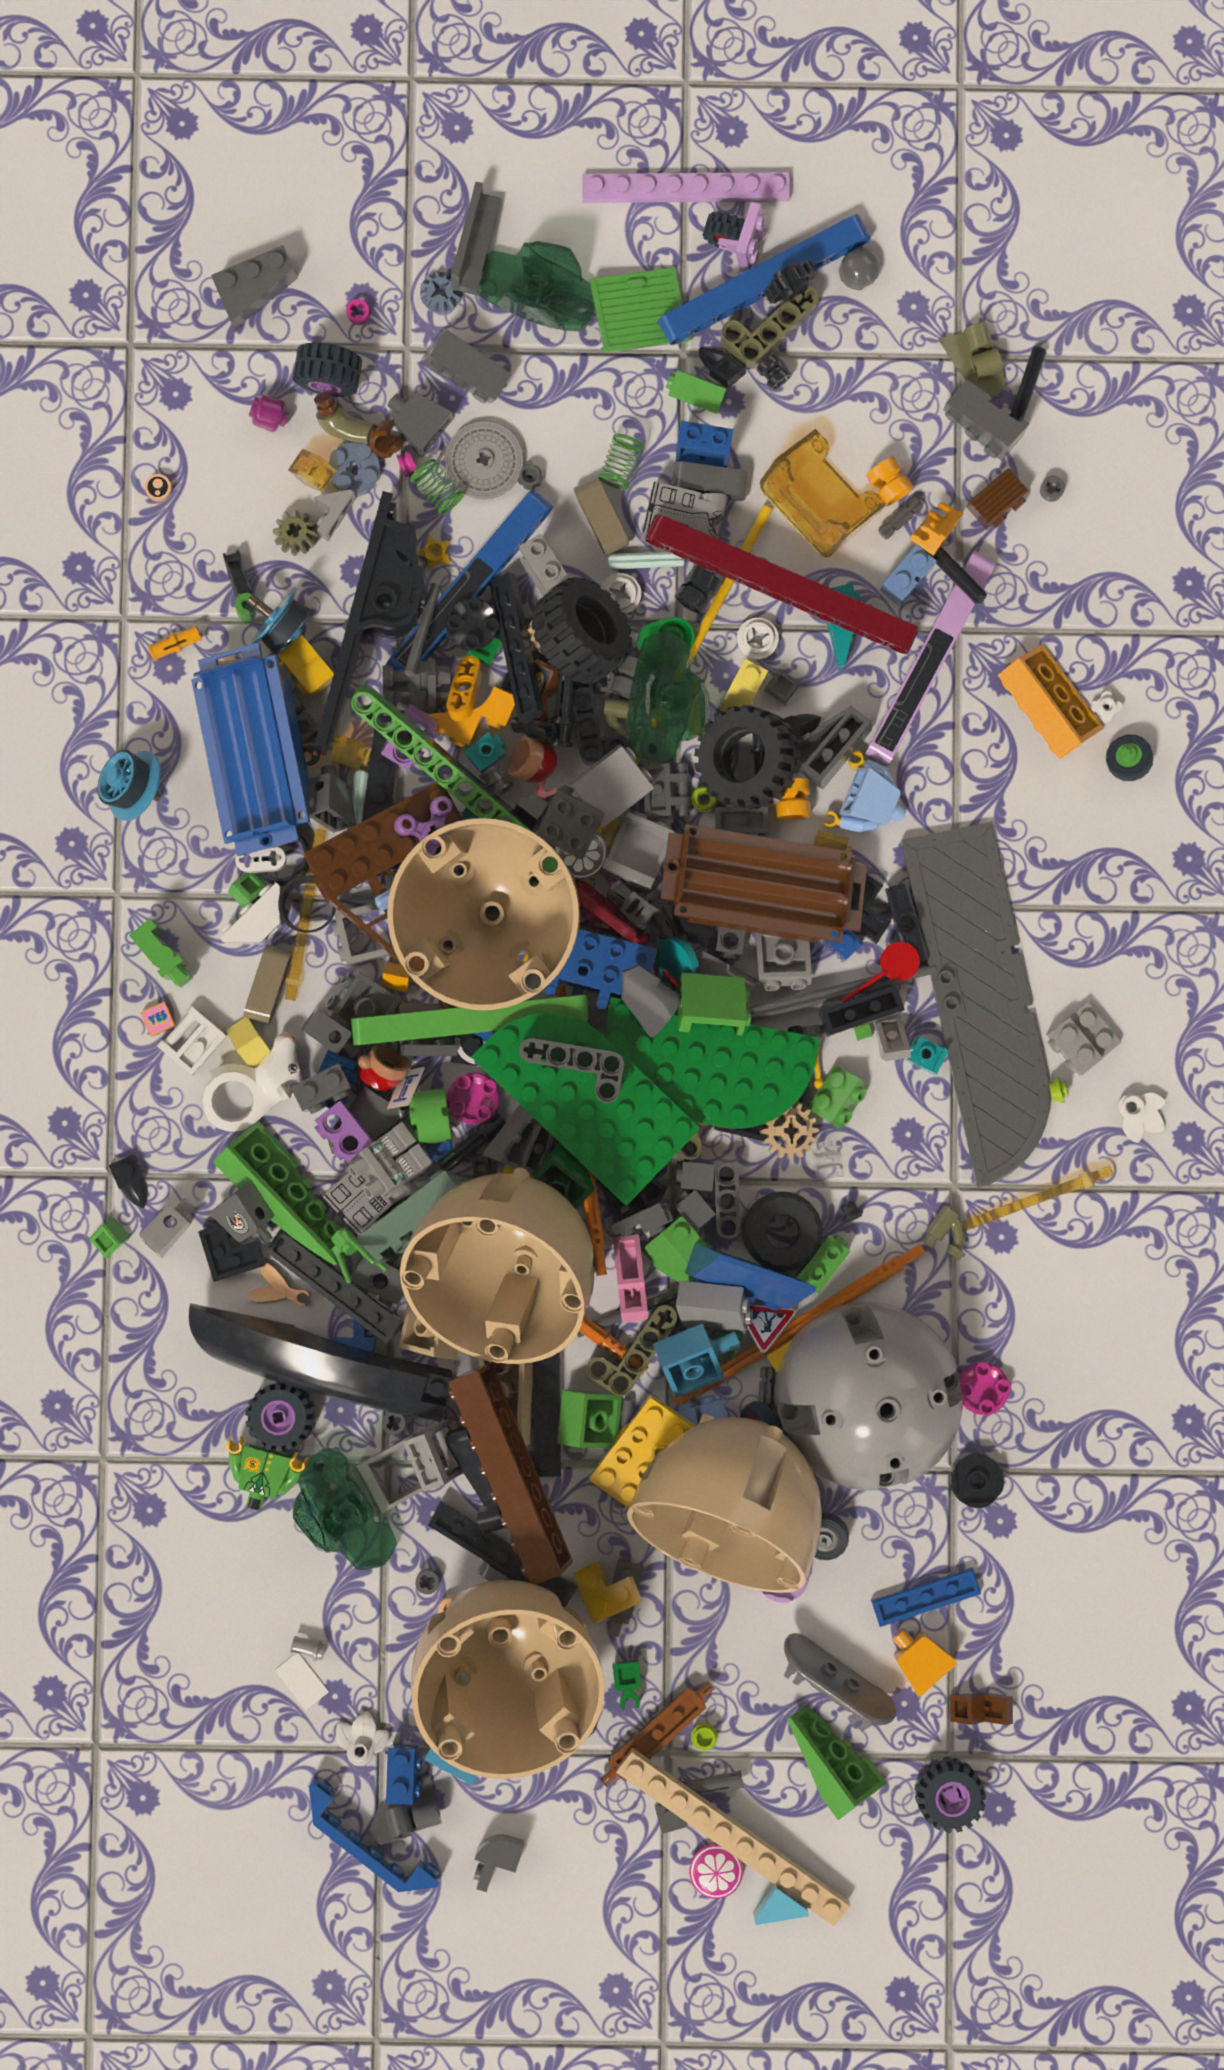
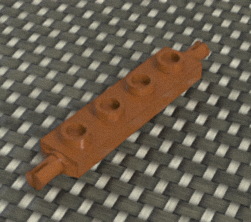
M706 1681L697 1691L687 1687L608 1758L611 1769L599 1778L606 1787L617 1777L627 1781L616 1773V1768L632 1748L649 1760L706 1709L703 1699L715 1690L710 1682Z

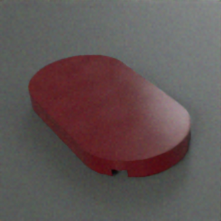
M574 881L580 904L635 944L646 945L650 939V934H643L645 930L632 924L626 918V915L620 911L621 908L585 881Z

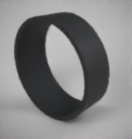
M299 834V841L303 851L310 850L306 840ZM304 858L299 870L287 878H273L264 872L258 874L268 883L273 885L277 883L279 886H285L290 880L305 875L309 865Z
M312 875L298 876L290 880L281 890L278 899V909L282 920L290 928L298 932L312 933L325 928L334 917L336 908L333 907L329 920L321 927L313 930L300 929L290 922L285 911L286 899L295 887L305 883L316 884L314 881L315 876Z

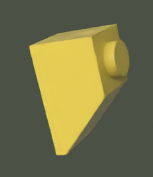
M745 659L719 711L728 713L727 709L732 706H751L767 677L768 670Z

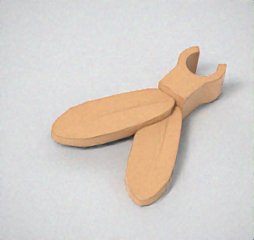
M265 1263L266 1266L260 1267L262 1276L272 1287L253 1290L248 1294L250 1300L268 1302L288 1298L295 1301L299 1306H307L306 1303L299 1301V1296L302 1293L310 1296L311 1294L308 1291L290 1288L285 1279L272 1265Z

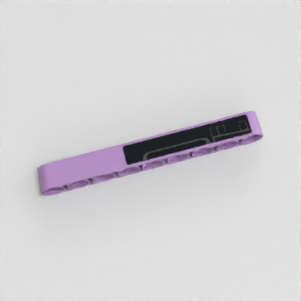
M974 550L964 570L983 589L997 562ZM957 585L954 586L865 753L888 766L975 605Z

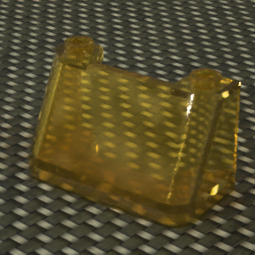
M814 429L774 460L762 477L760 488L765 497L821 556L830 557L884 509L886 504L878 494L872 491H865L859 496L826 461L825 458L829 454L828 441Z

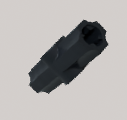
M904 883L886 888L885 893L894 921V930L897 933L899 942L912 945L917 950L920 962L928 960L919 927L920 921L915 913L908 884ZM902 918L912 920V930H903L900 926V920Z

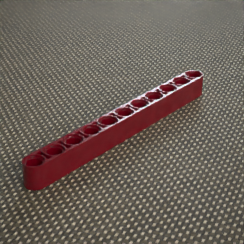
M656 514L645 536L647 543L896 652L909 654L919 631L915 625L663 515Z

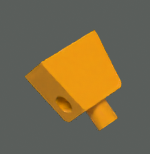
M902 1628L892 1637L893 1641L900 1647L894 1658L919 1697L958 1664L948 1652L923 1632L918 1633L912 1638Z

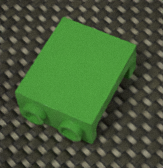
M692 973L681 974L678 985V993L681 995V1002L678 1007L679 1032H690L692 1023L736 1026L737 1035H743L745 1026H749L751 1020V1011L746 1010V1005L749 1004L750 990L745 989V978Z

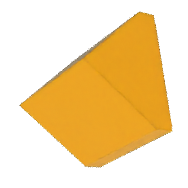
M386 962L381 987L407 993L411 976L401 964Z

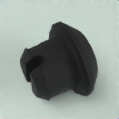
M854 1201L848 1202L849 1208L846 1204L841 1205L840 1209L844 1215V1218H842L843 1222L849 1223L862 1217L863 1210H858Z

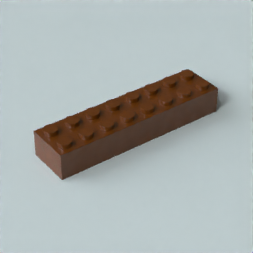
M492 1362L464 1372L448 1382L450 1385L449 1394L451 1399L457 1402L460 1410V1421L465 1428L467 1427L470 1434V1446L478 1454L481 1461V1473L485 1478H488L491 1486V1497L496 1504L498 1503L502 1512L500 1515L501 1522L510 1532L512 1549L515 1554H519L522 1561V1573L526 1580L529 1579L530 1583L535 1585L560 1576L573 1563V1559Z

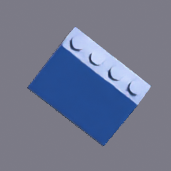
M698 1243L694 1245L685 1271L686 1274L693 1277L691 1282L707 1284L709 1282L717 1285L744 1287L746 1297L750 1298V1302L755 1303L756 1298L763 1300V1306L776 1311L779 1310V1307L790 1309L813 1294L817 1288L789 1274L766 1268Z

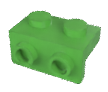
M835 1064L807 1109L831 1123L837 1129L842 1130L844 1125L848 1124L851 1120L852 1113L858 1103L862 1102L865 1098L868 1085L859 1077Z

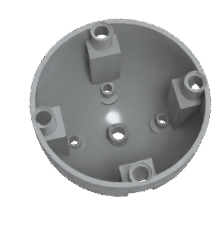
M853 1302L839 1305L814 1317L793 1337L783 1355L778 1373H776L774 1385L776 1415L781 1424L783 1434L798 1447L812 1467V1470L827 1480L847 1488L864 1491H875L879 1488H886L900 1483L904 1485L918 1479L932 1469L948 1451L956 1436L963 1411V1395L961 1394L958 1367L952 1353L940 1336L929 1325L911 1313L879 1302ZM850 1310H857V1320L853 1323H848L846 1320L847 1313ZM872 1349H876V1355L869 1357V1352ZM951 1375L950 1382L945 1385L944 1378ZM884 1403H891V1413L887 1416H881L879 1413L880 1407ZM790 1404L795 1405L794 1415L784 1417V1407ZM833 1415V1420L827 1423L826 1417ZM888 1473L886 1478L880 1479V1474Z

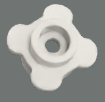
M1104 691L1101 694V698L1091 704V710L1106 723L1110 722L1112 716L1123 708L1122 703L1116 701L1109 691ZM1104 705H1109V709H1105Z

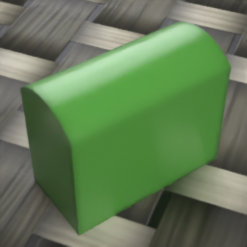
M870 1024L854 1028L857 1041L873 1036Z

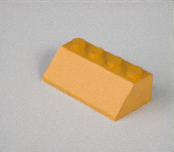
M1043 644L1019 657L998 674L1004 688L1012 694L1019 708L1026 713L1033 723L1035 730L1043 736L1048 743L1049 749L1056 754L1059 760L1104 729L1102 723Z

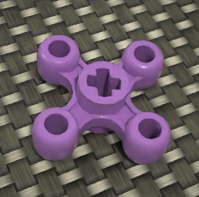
M438 796L433 799L430 804L431 818L426 823L416 821L410 814L400 815L394 822L395 831L401 836L414 835L421 842L429 835V832H434L445 826L444 820L452 811L453 805L451 800L446 796ZM438 803L443 804L444 811L439 809ZM403 821L407 822L408 829L403 827ZM438 840L430 841L427 846L428 852L435 856V851L441 846V843Z

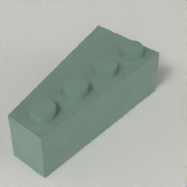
M437 1171L429 1178V1183L413 1191L407 1200L393 1208L390 1213L356 1238L362 1247L376 1260V1263H393L404 1254L415 1229L425 1213L444 1194L462 1184L453 1171Z

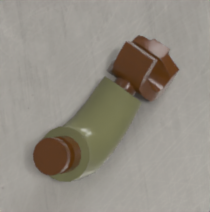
M329 391L322 392L314 398V402L318 406L316 418L319 425L328 434L351 442L369 444L372 452L381 458H390L403 446L404 443L402 441L404 437L390 433L395 425L393 420L381 421L377 426L375 423L351 416L345 411L342 404L336 403L333 400L332 393Z

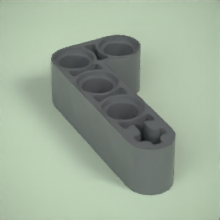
M527 1038L521 1043L519 1053L525 1061L597 1074L595 1082L596 1097L604 1103L613 1102L618 1097L624 1068V1060L618 1053L537 1038ZM530 1042L535 1043V1048L543 1049V1044H549L546 1051L547 1060H540L542 1054L537 1053L533 1055V1058L527 1057V1052L523 1051L524 1046L528 1047ZM555 1047H562L566 1052V1057L561 1062H554L550 1057V1052ZM583 1051H587L592 1055V1063L587 1067H582L577 1062L578 1054ZM609 1056H615L619 1060V1066L615 1071H608L604 1067V1060ZM604 1083H611L614 1086V1094L609 1098H604L599 1093V1088Z

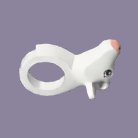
M288 1032L278 1035L274 1039L271 1051L255 1068L229 1063L211 1070L212 1078L206 1084L202 1097L203 1112L208 1120L218 1129L229 1132L242 1131L257 1122L279 1101L283 1100L286 1102L290 1098L295 1097L290 1087L303 1081L297 1058L296 1038ZM235 1080L244 1083L250 1088L254 1102L251 1110L245 1116L239 1119H228L215 1111L212 1105V1096L219 1085L226 1081Z

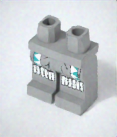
M403 1122L361 1150L348 1167V1171L355 1179L363 1174H366L370 1182L363 1186V1191L369 1199L380 1195L382 1198L390 1192L425 1172L432 1164L419 1144L412 1147L416 1140Z

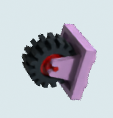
M751 202L746 216L729 214L727 212L722 214L720 211L716 213L711 212L702 234L703 238L708 240V243L714 244L717 248L735 253L739 271L746 272L751 269L752 264L756 265L759 258L760 250L757 247L759 241L764 240L767 231V225H764L765 215L762 213L761 204Z

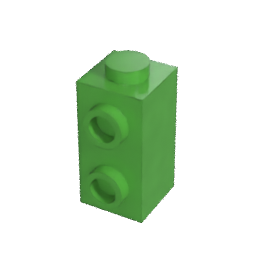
M677 369L676 374L670 373L665 387L670 389L668 396L716 414L726 391L725 386Z
M837 1234L834 1237L827 1235L821 1242L814 1257L802 1267L795 1277L816 1286L815 1292L819 1294L851 1252L846 1248L849 1243Z

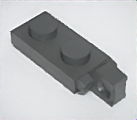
M618 1559L612 1584L627 1577H633L637 1589H639L644 1565ZM634 1606L606 1618L611 1620L608 1635L619 1637L622 1623L628 1625L632 1618Z

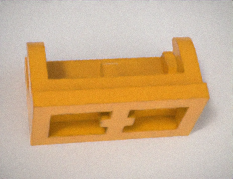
M940 502L937 507L943 510L946 516H940L939 513L931 510L910 538L911 541L932 555L940 548L964 513L961 510H955L943 502Z

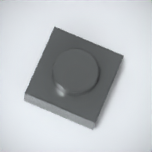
M661 1804L655 1805L662 1834L688 1827L686 1821Z

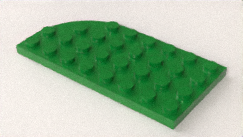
M613 997L610 998L603 1034L693 1122L730 1129L759 1126L776 1119L789 1110L798 1101L809 1084L820 1041L818 1037L752 1024L745 1026L743 1035H737L736 1026L692 1023L690 1032H679L678 1010L675 1011L658 1034L650 1037L624 1001Z
M539 1013L516 1019L497 1030L471 1057L626 1206L701 1129L602 1033L588 1023L568 1015ZM527 1038H537L618 1053L624 1060L618 1097L610 1103H604L596 1097L595 1082L597 1074L525 1061L519 1053L521 1043ZM530 1042L528 1047L524 1046L523 1051L527 1052V1057L533 1058L535 1053L542 1054L540 1060L546 1061V1051L549 1044H543V1049L535 1048V1043ZM555 1047L551 1050L550 1057L554 1062H561L565 1059L566 1052L562 1047ZM587 1051L579 1053L577 1056L578 1064L582 1067L589 1066L592 1063V1055ZM609 1056L604 1060V1067L608 1071H615L619 1066V1060L615 1056ZM604 1083L599 1088V1093L604 1098L611 1097L615 1091L611 1083Z

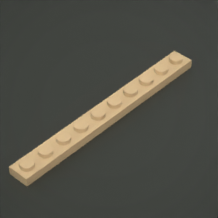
M634 1748L628 1752L616 1768V1773L833 1926L850 1907V1901Z

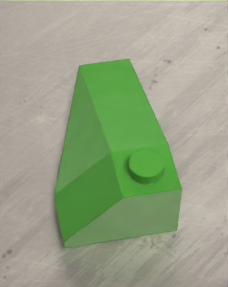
M804 1706L787 1719L819 1793L837 1820H840L887 1784L869 1758L865 1755L860 1756L850 1748L851 1743L845 1738L841 1740L831 1732V1726L808 1706Z

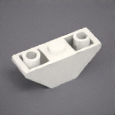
M277 883L273 886L268 884L259 893L261 898L254 905L252 903L246 905L240 912L242 916L235 923L231 921L221 931L223 935L220 939L227 945H264L283 926V920L278 909V899L282 888Z

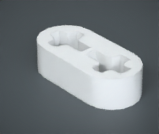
M279 847L250 853V857L259 858V862H251L248 868L244 863H241V859H245L246 855H236L235 858L237 867L245 873L279 871L287 863L286 854ZM272 852H276L278 856L282 857L275 866H273L271 861H263V858L272 857Z

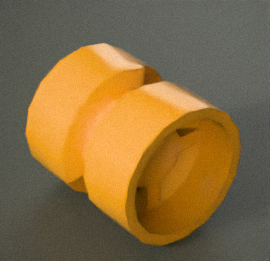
M894 456L882 461L866 474L873 488H879L878 496L886 507L896 503L914 489L907 475H901L902 468Z
M792 778L791 780L794 781L791 789L786 787L783 790L785 796L776 803L777 819L796 820L811 816L810 802L806 800V797L810 795L809 779Z

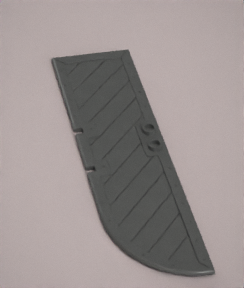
M992 822L900 841L915 910L920 921L919 927L928 955L927 964L929 966L936 965L937 971L931 972L930 978L945 1046L949 1050L947 1055L977 1188L1003 1179L1026 1161L1043 1135L1047 1125L1051 1102L1049 1076L1035 1013L1025 1014L1024 1006L1032 1005V999L1022 954H1012L1011 946L1019 945Z

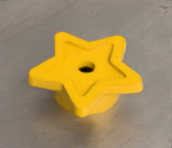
M428 536L425 548L417 552L420 557L427 559L430 570L438 563H450V559L446 554L449 541L439 542ZM433 551H437V555H433Z

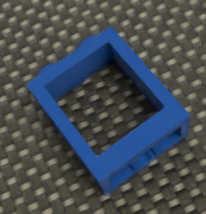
M681 420L675 462H691L727 468L733 429ZM703 456L705 461L701 462L699 458Z

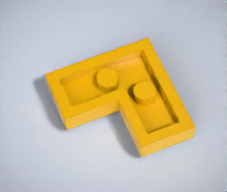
M595 1562L573 1573L592 1623L600 1622L643 1602L633 1577H627L609 1586L600 1562Z

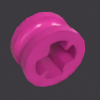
M354 299L346 307L347 316L353 324L362 325L369 320L371 312L364 300ZM354 308H364L362 309L364 313L362 317L360 315H357L356 317L352 316L354 315Z
M405 451L404 456L396 455L405 477H408L410 472L417 470L409 451Z

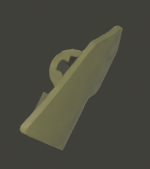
M979 322L967 327L964 333L939 338L940 344L965 381H970L988 395L997 398L1005 387L1006 381L1003 375L1001 356L998 349L994 348L987 323Z

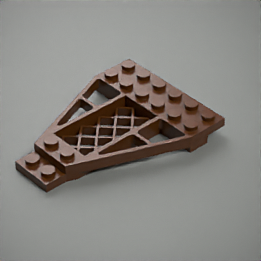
M438 782L303 853L315 876L314 881L325 902H329L398 962L400 961L393 946L371 929V926L388 918V909L384 910V915L365 924L339 902L338 896L365 881H368L376 897L388 891V889L382 887L385 875L395 877L396 872L387 869L404 861L412 849L420 842L419 838L414 835L401 836L395 831L394 822L400 815L410 814L416 821L426 823L431 818L430 804L432 800L438 796H446L451 800L453 806L451 813L444 820V825L463 821L448 791ZM438 803L439 809L444 811L443 804ZM403 821V827L408 829L407 822ZM415 956L411 960V966L415 971L419 972L424 969L425 962L420 956ZM437 998L442 1009L459 1008Z

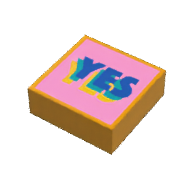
M166 1002L140 1012L151 1037L176 1027Z

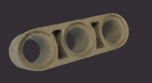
M598 477L573 488L604 555L607 556L628 546L629 541Z
M270 944L265 946L245 1005L244 1017L270 1024L293 956L292 951Z

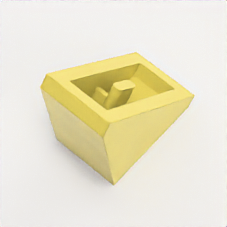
M244 1017L225 1030L236 1051L249 1067H257L271 1051L250 1018Z

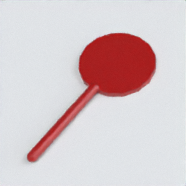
M895 942L888 945L880 957L882 971L842 998V1002L849 1001L884 975L895 981H905L912 978L917 973L920 965V957L917 950L905 942Z

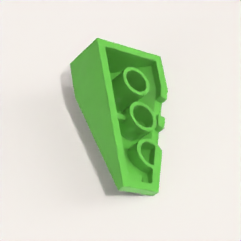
M681 1215L666 1230L662 1231L643 1247L641 1251L662 1273L679 1283L680 1281L691 1282L693 1277L686 1274L685 1271L694 1245L698 1243L707 1246V1244Z

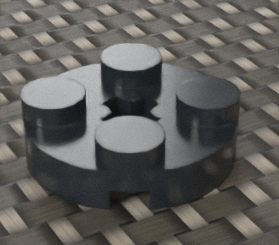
M978 1453L968 1454L955 1462L950 1473V1487L955 1497L968 1507L984 1508L991 1505L1002 1493L1004 1475L997 1463L988 1456ZM975 1473H979V1477L984 1478V1483H980L979 1488H974V1484L970 1483V1478H973Z

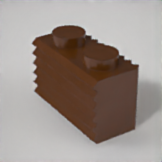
M1007 468L973 497L966 507L986 530L992 525L994 528H997L1007 519L1006 513L1011 509L1016 512L1027 502L1025 497L1029 491L1018 480L1017 476Z

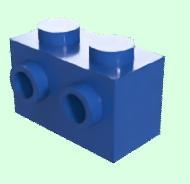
M392 1744L388 1747L386 1804L413 1805L417 1797H420L421 1781H418V1770L422 1768V1753H419V1745Z

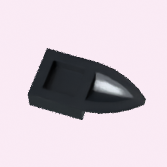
M712 348L698 349L702 363L709 369L710 377L728 389L746 374V366L730 355Z
M799 714L783 719V722L788 723L793 729L790 734L797 736V739L800 740L806 733L814 731L822 718L815 714Z
M132 1154L108 1165L118 1188L121 1189L125 1197L134 1205L142 1209L145 1208L148 1196L147 1184L135 1155Z

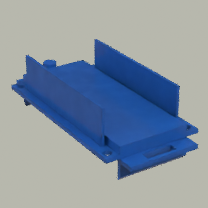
M257 642L198 660L200 671L194 673L193 676L197 678L191 679L224 844L234 842L237 856H242L300 840L297 826L310 822L307 808V789L310 779L290 680L281 677L277 655L263 658L260 643ZM242 652L243 659L222 665L218 664V659ZM270 661L274 662V666L272 668H270L269 665ZM198 682L202 683V687L200 689L197 688ZM302 811L305 814L303 819L300 817V812ZM228 831H231V836H227Z

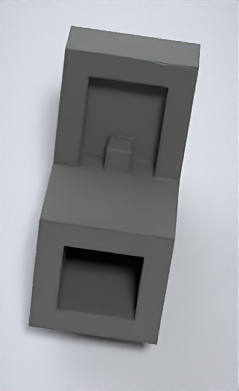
M498 1834L488 1837L479 1845L474 1860L483 1862V1864L478 1863L473 1878L478 1881L477 1890L487 1892L495 1866L516 1873L524 1847V1840Z

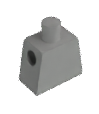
M185 1198L175 1208L168 1204L139 1234L141 1241L162 1258L188 1229L190 1225L186 1219L196 1208ZM169 1220L177 1222L172 1228L165 1226Z

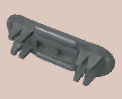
M792 1633L787 1636L784 1641V1652L789 1663L784 1677L789 1679L797 1671L796 1677L793 1680L794 1684L799 1685L804 1680L808 1681L816 1690L846 1711L852 1712L853 1714L849 1720L851 1724L854 1725L862 1719L858 1727L861 1731L866 1730L872 1725H887L895 1719L897 1707L886 1692L823 1650L808 1637L799 1633Z

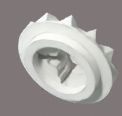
M616 573L607 577L600 588L607 590L615 601L616 595L612 591H620L626 585L625 595L628 598H622L618 601L620 604L619 608L625 614L633 612L640 603V585L632 576Z
M764 618L747 620L741 625L737 633L738 648L744 653L745 657L755 660L770 656L775 652L779 641L776 627ZM753 629L759 636L767 635L762 640V649L757 643L748 644L753 639Z

